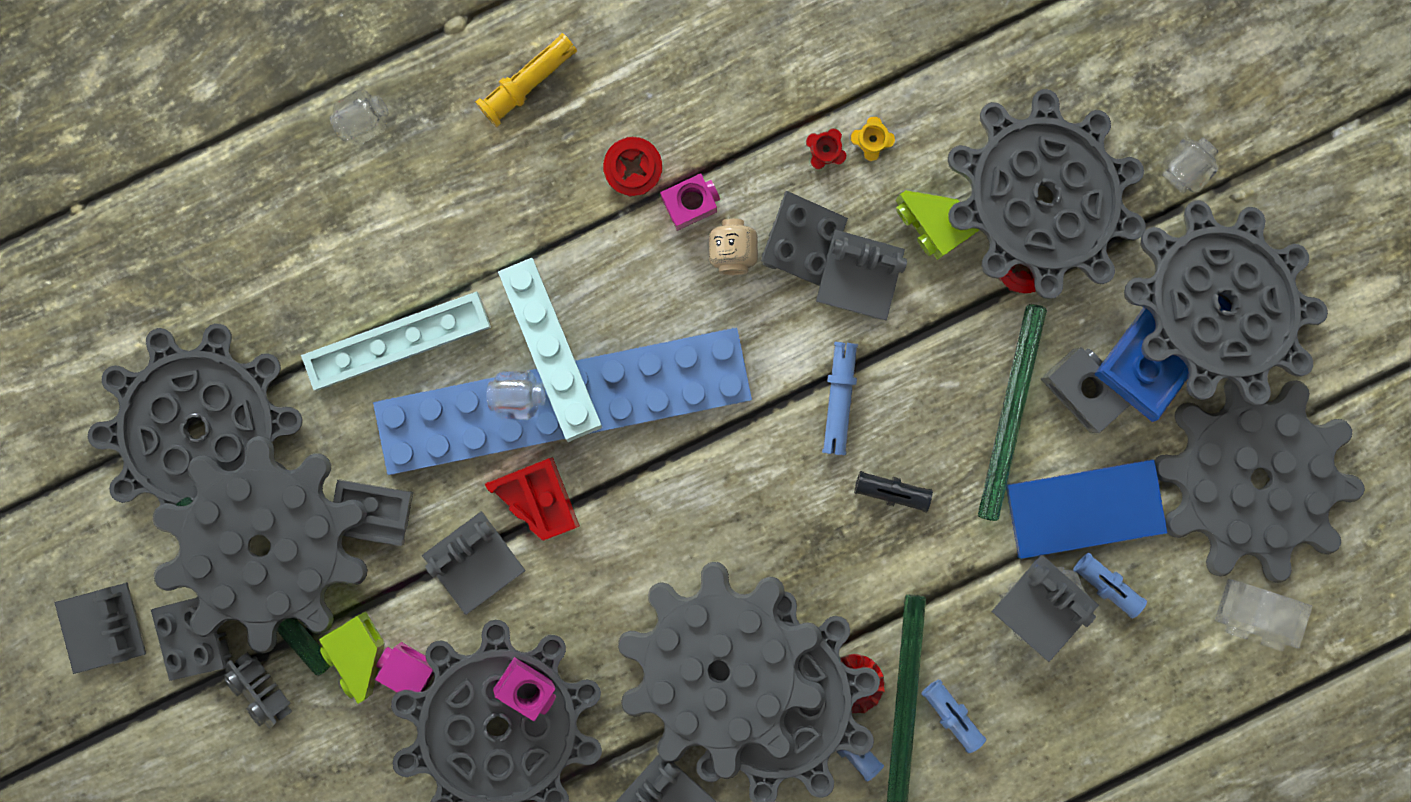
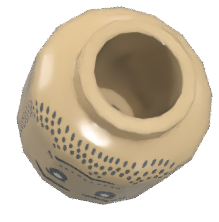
M722 220V226L716 227L710 232L709 261L714 267L719 268L720 274H747L748 268L753 267L757 263L758 235L753 228L744 226V220Z

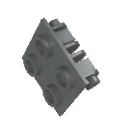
M785 191L778 214L773 222L772 230L769 233L764 253L761 256L762 265L775 270L778 268L820 286L834 230L843 232L848 218L794 193Z
M834 230L816 302L887 321L899 272L903 273L907 265V259L903 258L905 249Z
M482 511L422 555L427 562L425 567L433 578L438 577L465 615L526 571Z
M1041 554L991 612L1044 659L1050 662L1082 624L1088 627L1095 620L1096 615L1093 612L1099 604Z
M128 582L54 602L73 674L113 663H120L146 654Z
M198 597L151 609L169 681L224 669L229 658L232 657L227 640L219 641L218 639L226 636V631L220 633L216 631L209 637L197 636L192 631L190 620L198 608Z
M248 652L235 661L239 666L238 668H236L231 660L227 662L225 668L227 674L224 681L235 696L243 693L250 703L246 710L259 727L265 723L270 729L277 722L274 719L275 715L280 721L292 712L288 706L291 704L290 701L287 700L280 689L265 700H260V698L278 686L276 682L258 695L254 692L255 688L271 677L270 674L265 675L252 686L249 685L250 682L266 672L256 656L251 657Z
M658 754L616 802H716V800L675 763L664 761Z

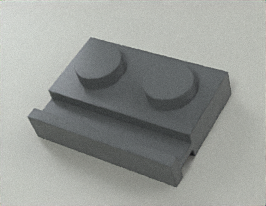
M342 479L337 480L333 502L342 503L347 500H358L364 504L367 511L366 520L360 526L348 530L344 536L398 546L404 545L413 492Z

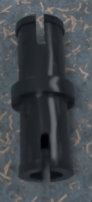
M860 471L856 480L854 494L884 500L886 505L894 507L896 503L927 513L931 504L933 490L902 483L901 478L892 477V479H887Z

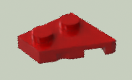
M553 457L485 483L486 489L490 493L498 495L509 506V510L518 519L528 523L530 530L542 541L580 526Z

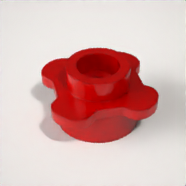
M832 128L828 132H822L818 135L811 133L807 137L806 145L811 149L812 153L810 163L815 169H822L825 165L831 163L840 165L846 160L847 155L842 150V134L839 130ZM828 146L830 148L829 152H824L823 147Z

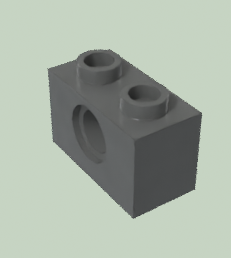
M1080 347L1072 349L1041 380L1090 433H1100L1131 404L1094 375L1103 362L1092 350H1084ZM1086 378L1093 380L1096 385V392L1090 399L1085 397L1081 390L1082 382Z

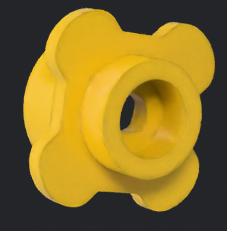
M873 116L868 118L867 123L862 129L852 132L851 142L863 150L866 160L875 161L882 150L891 148L894 145L895 136L893 133L888 132L880 118ZM870 136H875V137H876V141H875V142H871V141L869 140V137H870Z

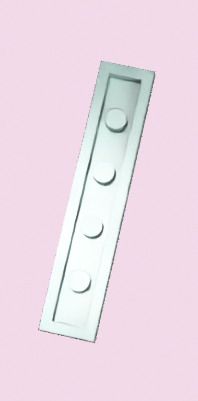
M533 258L498 271L567 442L603 428Z
M476 291L301 355L313 390L318 391L489 329L491 325L480 295Z

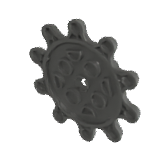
M1042 89L1033 96L1031 114L1023 120L1010 116L999 103L991 102L986 104L980 112V122L988 136L986 146L981 149H972L959 145L949 152L948 165L950 169L968 180L972 193L967 200L958 202L950 208L948 218L950 225L955 229L968 230L976 228L986 235L989 241V250L983 257L982 270L987 276L996 279L1001 278L1008 273L1012 266L1022 264L1032 272L1037 294L1046 299H1054L1062 292L1064 273L1071 267L1079 268L1092 282L1097 284H1105L1113 279L1115 267L1106 252L1108 241L1113 237H1121L1132 241L1137 240L1142 236L1146 228L1143 218L1137 213L1129 211L1122 202L1123 190L1129 185L1138 183L1143 178L1144 167L1136 158L1115 159L1106 152L1104 139L1111 129V120L1105 112L1094 110L1086 115L1082 122L1076 124L1069 123L1061 116L1057 95L1051 90ZM1039 186H1046L1052 191V203H1045L1037 199L1039 197Z
M1194 200L1186 206L1183 217L1186 225V234L1179 238L1172 237L1158 227L1148 228L1141 236L1140 246L1154 262L1155 274L1151 278L1146 279L1133 278L1128 281L1124 290V298L1129 304L1148 309L1155 319V331L1144 339L1141 352L1146 359L1159 362L1171 355H1176L1182 359L1188 368L1186 389L1193 398L1200 400L1210 398L1216 391L1218 382L1223 378H1228L1237 385L1245 402L1252 405H1262L1269 400L1271 395L1267 375L1272 367L1278 366L1287 373L1300 377L1312 371V356L1299 344L1297 338L1298 331L1301 326L1306 324L1319 325L1323 323L1327 318L1328 310L1322 300L1303 295L1296 286L1297 274L1306 268L1309 263L1307 250L1299 244H1291L1280 250L1270 247L1263 237L1266 220L1264 214L1259 209L1246 207L1238 215L1235 225L1225 227L1216 222L1209 205L1201 200ZM1218 294L1224 295L1230 300V312L1219 310L1221 306L1218 303Z
M212 324L207 327L200 345L190 351L181 349L176 344L171 332L167 329L157 328L150 331L146 337V347L150 360L144 370L134 373L121 366H111L103 372V387L118 399L119 412L112 420L93 424L88 431V440L93 447L102 450H116L123 458L124 465L122 471L110 483L109 490L112 498L117 502L125 503L132 501L139 494L148 492L158 498L160 505L168 503L177 506H187L197 496V487L188 474V465L193 458L206 455L211 457L223 470L235 471L244 463L245 447L252 438L262 436L268 438L273 443L279 436L294 434L300 430L303 419L297 409L293 407H276L267 398L269 384L280 374L281 365L278 358L271 354H261L247 364L236 362L230 354L232 334L227 326L222 324ZM196 417L202 418L206 427V434L198 439L193 438L188 431L189 423ZM276 461V463H277L281 468L287 470L282 464H280V463H278V462Z
M1227 379L1224 384L1226 400L1219 412L1207 413L1195 403L1190 402L1183 403L1176 409L1175 421L1187 435V447L1178 455H1160L1154 460L1158 480L1177 485L1182 493L1180 505L1165 517L1167 534L1174 538H1181L1196 531L1205 534L1211 545L1206 559V566L1213 575L1220 577L1228 575L1239 558L1244 555H1252L1260 561L1263 573L1269 581L1281 583L1290 577L1292 572L1291 553L1297 545L1302 543L1309 544L1321 554H1332L1341 546L1340 534L1329 523L1328 515L1330 508L1337 502H1355L1362 497L1365 491L1364 484L1360 478L1339 472L1334 463L1336 451L1350 441L1352 428L1343 419H1333L1322 425L1311 423L1307 419L1305 412L1310 393L1308 387L1301 381L1287 382L1282 387L1278 397L1271 402H1266L1262 405H1252L1243 400L1237 385L1232 380ZM1258 468L1265 470L1267 477L1270 478L1261 489L1255 488L1251 482V475Z
M258 436L252 438L246 444L244 463L235 471L223 470L211 457L206 455L197 456L190 461L188 474L197 487L195 500L187 506L166 503L156 508L153 513V523L157 529L172 534L179 543L177 556L173 560L159 565L153 577L155 584L161 590L171 591L186 587L196 593L199 605L192 615L190 627L197 636L209 637L224 622L237 620L243 623L247 629L250 648L256 653L263 654L275 647L278 626L286 619H299L305 624L307 629L316 634L324 633L331 628L334 619L331 610L325 603L326 590L336 583L352 586L361 584L367 576L368 569L364 561L347 554L342 546L344 534L348 530L360 526L366 520L367 511L364 504L358 500L353 499L342 503H335L325 497L323 484L331 472L330 460L325 455L314 453L309 455L297 469L285 470L276 463L273 443L266 437ZM263 535L269 539L271 548L267 555L259 556L251 552L250 541L253 536Z
M710 562L703 567L700 589L692 597L679 595L671 585L664 582L657 583L650 588L648 601L657 613L658 622L656 627L648 633L627 631L618 640L619 652L624 657L637 661L642 666L644 672L641 684L624 693L621 705L624 712L629 716L637 717L646 713H653L662 719L664 733L658 742L657 752L664 761L674 763L679 761L690 747L695 745L702 746L711 754L712 766L716 775L723 779H731L738 774L741 766V751L749 744L763 746L772 757L777 759L789 757L795 745L794 739L785 727L786 714L794 708L816 710L823 705L826 698L824 688L819 683L804 678L799 670V660L802 655L816 649L821 643V631L815 624L809 622L797 626H788L780 621L777 608L784 596V586L779 579L766 577L758 583L751 593L739 594L730 586L727 568L720 562ZM720 660L728 665L730 674L727 680L719 681L711 677L710 666L712 662Z
M784 591L783 599L777 608L778 617L785 625H800L796 615L797 601L791 593ZM841 616L829 617L818 627L822 635L821 643L816 649L802 655L799 660V670L802 676L810 681L819 683L825 690L826 698L819 709L794 708L786 714L785 727L794 739L795 745L792 754L785 759H777L772 757L759 744H749L741 751L740 770L749 778V797L752 802H775L779 784L789 777L801 780L811 795L818 798L826 797L832 793L835 782L828 768V759L831 754L838 750H847L856 755H864L873 747L874 738L871 731L854 720L851 709L857 699L873 695L878 690L880 678L871 668L852 669L842 663L839 652L842 644L850 635V625ZM714 661L710 666L712 678L719 681L727 680L730 670L724 661ZM706 750L705 754L697 762V772L703 780L714 782L720 779V777L714 772L711 754Z
M495 619L484 625L481 634V646L471 655L459 654L448 642L443 640L431 643L427 647L425 655L427 663L435 674L432 686L423 692L401 690L394 695L391 701L393 713L402 719L413 722L418 732L417 739L412 745L401 749L395 754L392 762L394 771L402 777H411L419 773L431 775L437 783V791L430 802H522L529 799L537 802H569L568 793L560 782L562 770L571 763L594 764L602 754V748L598 740L580 733L576 724L577 717L583 710L597 704L600 700L601 691L598 684L593 680L586 679L576 683H568L560 678L558 665L566 652V645L561 637L547 635L540 640L537 647L533 650L520 652L511 644L510 630L507 624ZM514 657L552 680L555 686L553 694L556 695L554 703L545 715L540 713L535 721L495 698L493 689ZM525 683L520 686L517 695L520 698L529 699L536 694L538 687L532 683ZM496 716L504 718L508 722V729L499 736L491 735L486 729L488 722Z

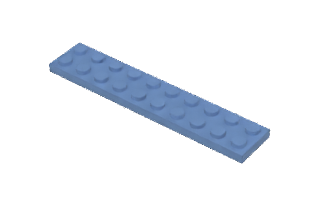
M737 328L575 361L603 427L591 433L752 400ZM538 369L527 370L522 374L513 373L373 402L387 475L565 439Z

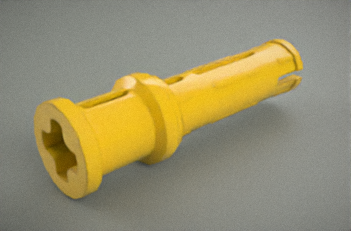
M561 33L559 37L535 56L511 78H502L499 81L500 86L486 98L476 100V105L495 127H498L501 124L500 120L514 107H521L525 104V96L577 52L576 47L573 46V43L566 35Z

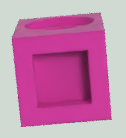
M701 173L660 192L661 199L677 231L717 213L715 202L720 201L719 194L712 180L705 182ZM690 192L698 193L702 197L703 203L698 209L689 210L682 205L681 201L684 195Z
M400 642L393 650L387 647L376 664V667L381 670L375 680L395 692L401 690L423 692L433 677L434 671L427 663L424 654Z
M515 657L493 689L495 698L532 721H535L540 713L545 715L556 698V695L553 694L555 686L552 680ZM525 683H532L538 687L536 694L529 699H523L517 695L518 689Z

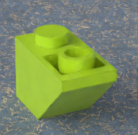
M905 190L895 200L899 205L895 209L901 220L907 226L910 224L914 226L920 235L917 241L923 251L928 256L934 254L937 260L979 231L976 228L958 230L950 225L948 213L954 204L960 202L958 199Z
M364 612L319 639L322 644L320 651L324 660L329 666L336 667L342 677L340 685L344 693L350 699L354 698L357 704L373 694L375 679L379 670L376 664L383 653L385 645L384 640L367 612Z

